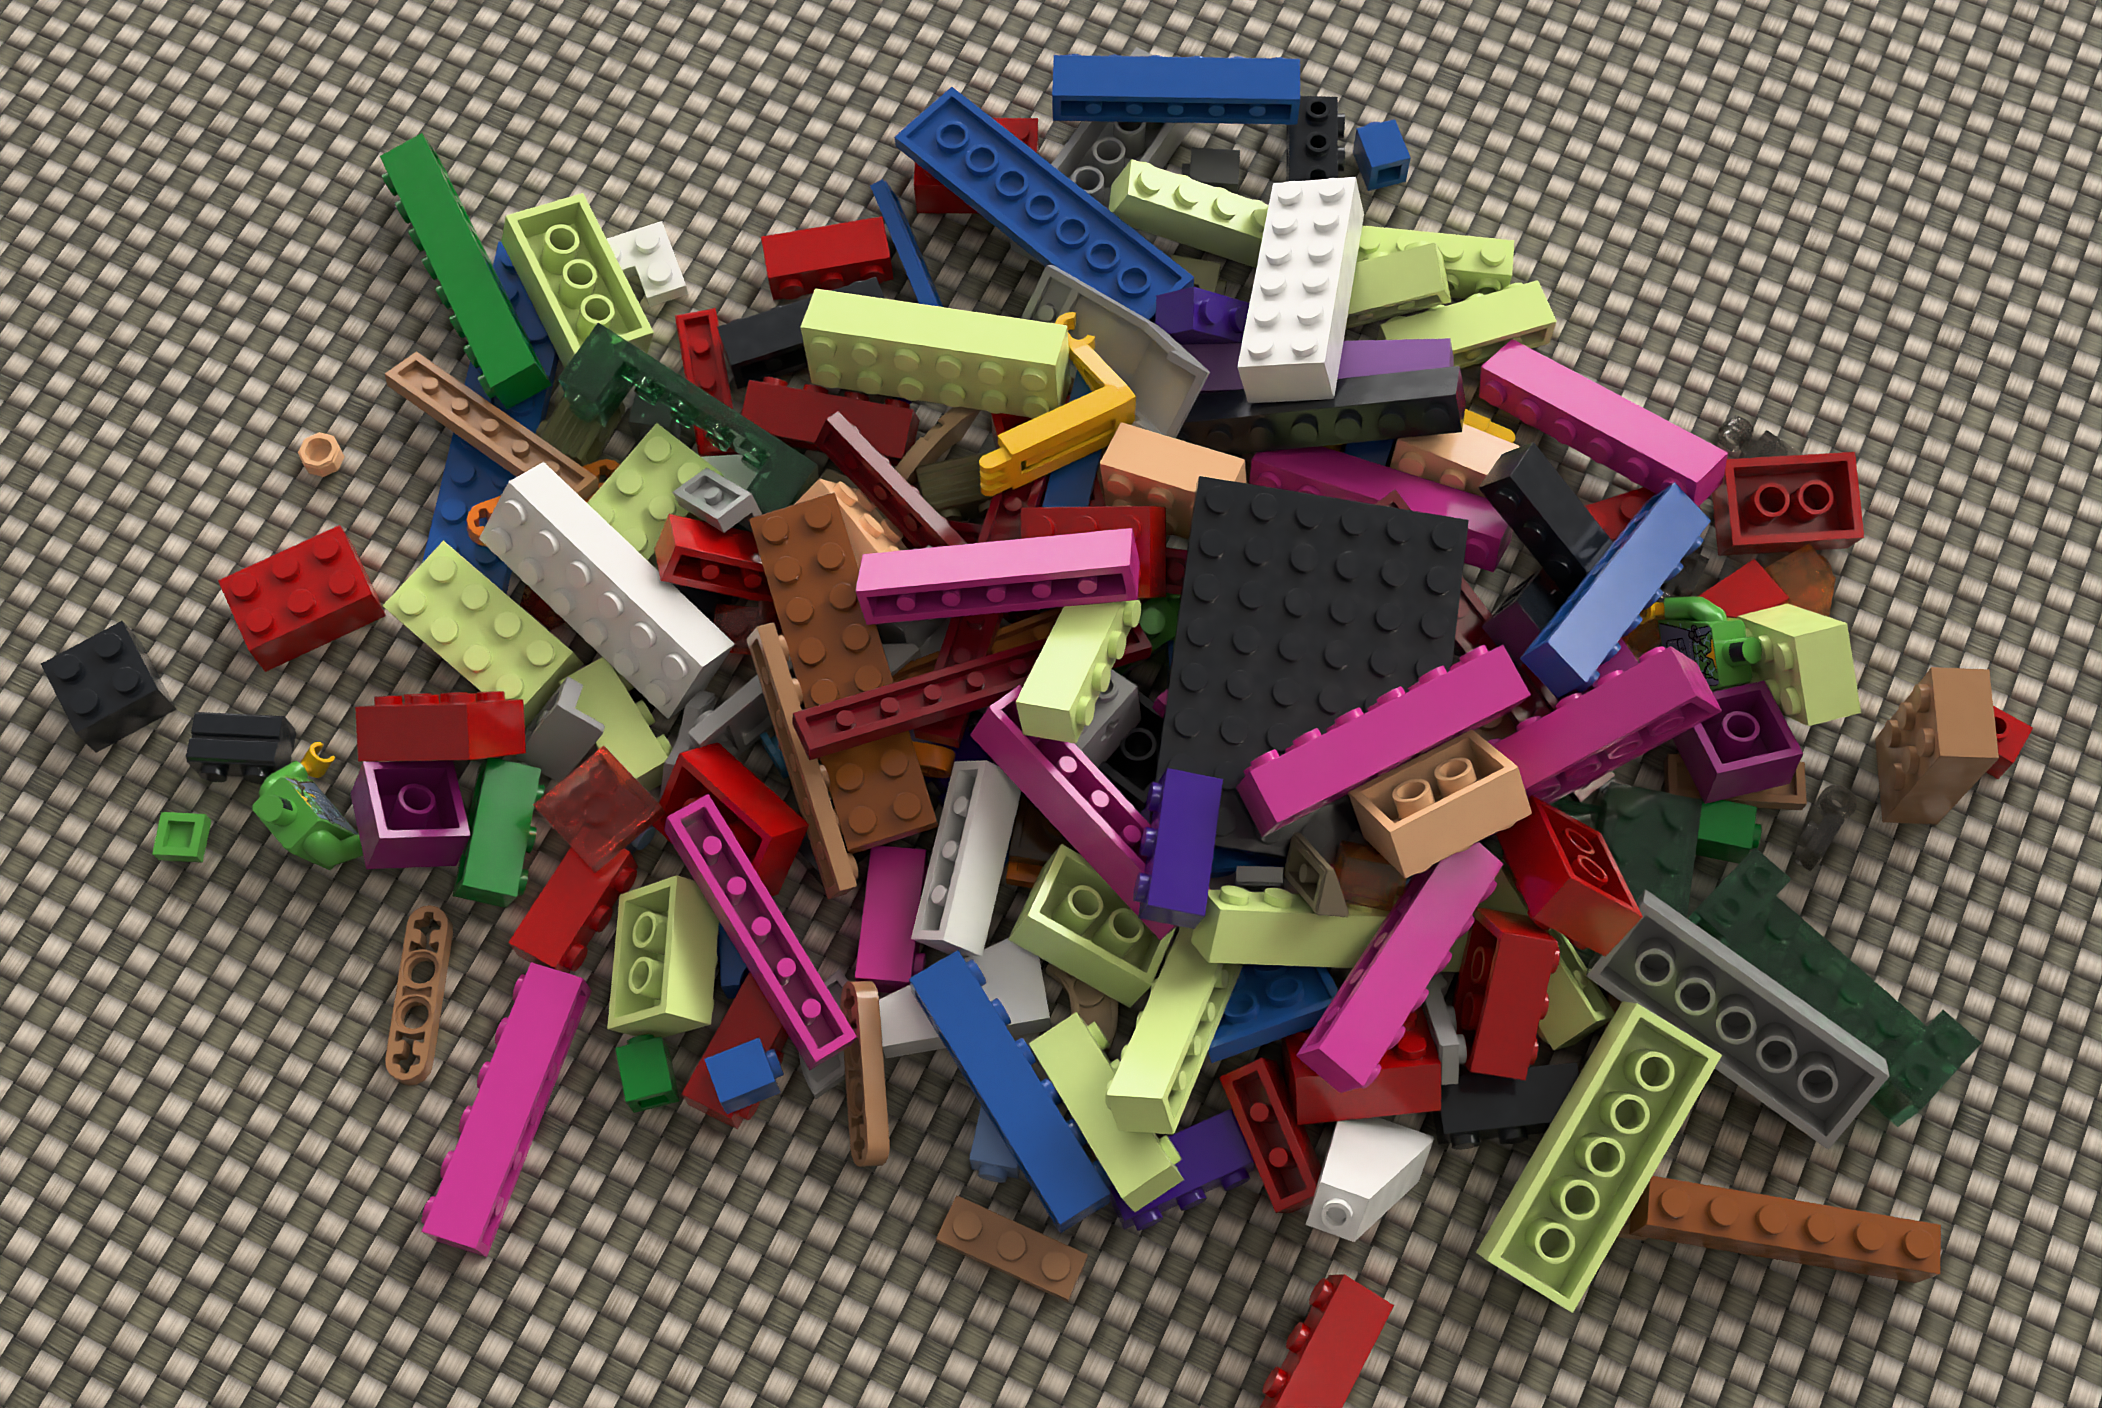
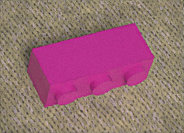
M887 846L871 848L855 980L872 981L876 985L878 992L894 993L910 985L909 978L925 970L926 954L919 953L920 942L911 939L929 867L925 849Z

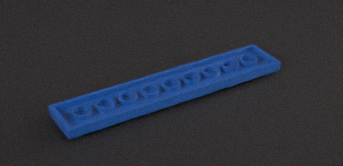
M498 242L493 267L549 378L551 386L507 410L497 396L492 399L487 396L477 378L483 372L480 367L476 369L471 362L465 385L536 434L539 424L546 419L559 356L502 242ZM454 432L422 563L444 540L507 595L512 570L488 547L478 545L471 540L467 532V516L473 506L501 496L508 482L516 478V476ZM486 517L479 519V527L486 526L488 522Z

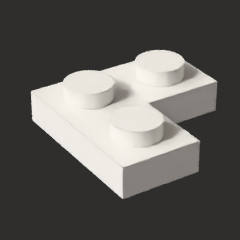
M662 221L607 238L625 277L639 276L650 307L688 295L684 278Z

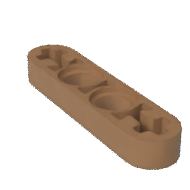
M432 905L416 909L410 915L407 922L385 1057V1065L389 1074L401 1084L408 1086L417 1085L425 1081L433 1067L453 937V924L449 917L440 908ZM430 919H434L440 927L439 930H432L429 939V945L434 951L438 950L437 953L426 950L427 937L420 930L421 927H427L430 924ZM424 961L434 963L435 973L429 981L421 984L412 981L411 973L417 964ZM414 1006L426 1007L428 1010L427 1021L419 1028H407L404 1018L408 1010ZM403 1036L414 1040L412 1052L420 1060L418 1065L410 1066L409 1073H406L398 1065L400 1060H407L410 1053L411 1045L406 1040H402Z
M847 981L842 988L840 1008L857 1036L852 1045L843 1050L851 1155L854 1163L859 1167L883 1166L889 1156L890 1139L878 990L872 981Z

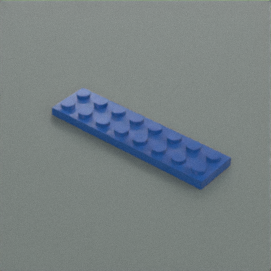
M953 87L948 89L894 137L895 146L1045 267L1046 265L1056 266L1153 323L1156 322V295L1194 286V276Z

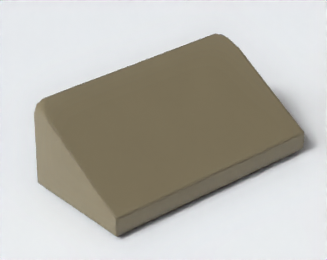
M1294 832L1284 868V877L1317 915L1348 917V908L1335 870L1301 833Z

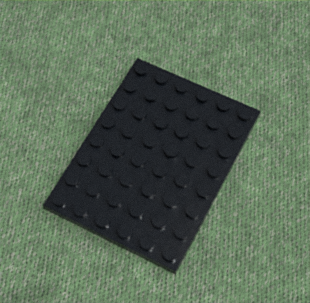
M1198 477L1154 782L1158 783L1167 768L1223 779L1214 848L1287 860L1291 838L1295 832L1301 833L1330 866L1404 878L1363 837L1349 794L1262 837L1236 787L1245 777L1243 770L1251 766L1250 762L1274 749L1281 756L1286 753L1285 749L1293 745L1292 741L1316 728L1323 735L1327 733L1326 729L1335 724L1334 720L1358 707L1365 714L1368 712L1367 708L1377 703L1376 699L1400 686L1403 687L1405 693L1409 692L1408 688L1419 682V677L1443 665L1446 671L1449 672L1448 668L1452 666L1469 520L1222 479ZM1150 811L1148 822L1150 825L1152 824L1153 811Z

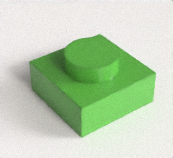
M161 812L152 855L158 860L203 863L211 819L206 814Z

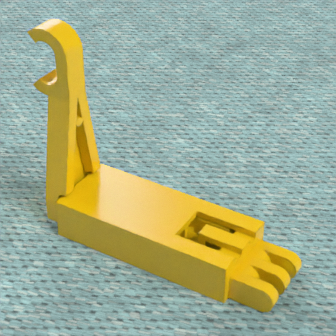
M1076 312L1062 314L1057 318L1055 324L1067 325L1068 330H1074L1076 326ZM1068 333L1069 359L1073 362L1092 392L999 434L998 445L1000 448L982 456L979 460L980 489L983 495L994 496L1009 488L1014 490L1096 452L1110 444L1121 422L1129 425L1133 424L1135 421L1136 396L1127 384L1094 351L1095 336L1087 335L1084 339L1077 340Z

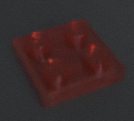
M602 746L533 804L536 811L594 873L665 814L663 807L605 746Z

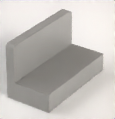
M707 467L672 492L679 506L723 533L737 523L752 531L749 519L762 515L752 493Z
M570 677L564 680L525 729L526 753L516 754L514 757L529 766L540 768L541 773L557 782L565 780L601 737L605 728L602 723L575 709L583 688L582 684Z

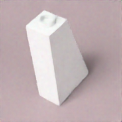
M1007 938L984 949L982 956H969L964 959L965 962L973 959L980 968L987 984L982 986V989L989 1000L992 1001L998 998L1004 1006L1011 1020V1023L1006 1027L1012 1037L1051 1029L1046 992L1038 956ZM910 985L879 999L882 1046L885 1058L946 1048L912 994Z
M1379 1117L1337 1121L1328 1145L1306 1225L1355 1242L1419 1182L1434 1137Z

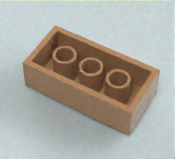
M1931 667L1922 680L1914 686L1907 699L1899 705V709L1892 718L1886 721L1885 727L1875 738L1882 822L1938 824L1999 759L1989 669Z

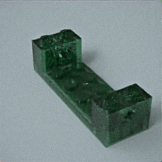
M599 322L558 377L564 391L563 397L571 404L569 410L587 423H591L594 419L605 426L632 387L635 386L634 392L640 398L651 405H656L657 402H660L672 409L669 414L673 419L687 428H691L694 424L707 433L705 438L718 449L726 452L728 448H731L742 455L741 462L752 471L758 473L746 490L752 493L762 515L794 505L819 479L816 463Z
M1754 848L1693 911L1688 920L1885 1058L1889 1078L1869 1102L1893 1124L1899 1127L1923 1109L1982 1042L1944 1010L1940 1011L1926 1024L1921 1022L1778 898V895L1792 879L1759 850Z

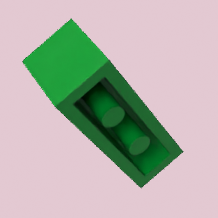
M495 757L486 758L478 768L467 820L471 836L459 860L453 897L507 908L517 895L522 896L524 894L529 874L527 869H523L525 853H531L537 833V828L531 826L533 810L538 811L540 809L545 786L539 784L540 768Z

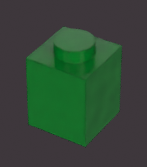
M1701 797L1691 812L1686 853L1741 864L1751 850H1757L1760 843L1762 825L1755 823L1757 807L1726 800L1705 804Z
M652 1034L638 1035L627 1040V1045L615 1048L625 1101L634 1113L680 1101L670 1050L662 1036L655 1038Z

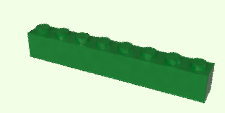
M423 133L381 155L380 158L387 171L381 176L392 195H398L400 200L394 202L404 221L407 224L412 223L413 228L409 229L408 233L420 252L425 250L427 256L421 259L431 278L434 281L438 279L441 284L435 287V290L447 309L452 308L455 313L449 316V319L460 338L466 337L468 340V344L463 346V349L472 365L476 369L481 368L483 374L477 378L490 399L497 396L508 410L551 386L549 378L440 157Z

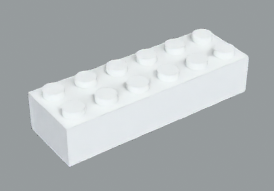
M1356 177L1273 183L1237 366L1248 403L1334 399L1364 218Z
M544 462L508 482L479 539L667 719L673 717L685 708V705L699 690H705L735 643L673 584L661 581L659 571Z

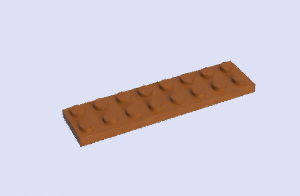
M835 492L750 518L749 521L782 632L788 645L796 679L802 689L805 709L894 683L876 624H866L856 594L859 568ZM909 731L820 757L821 763L825 766L830 778V793L849 853L861 852L939 827Z

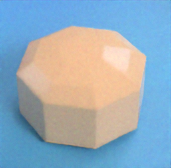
M320 432L305 438L298 451L308 473L321 477L338 471L345 457L335 437Z

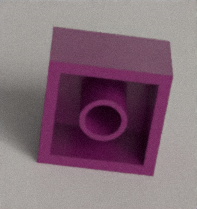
M1764 680L1712 692L1722 712L1672 738L1705 804L1790 784L1803 756L1798 742Z
M453 761L363 762L350 794L366 869L457 866L471 834Z

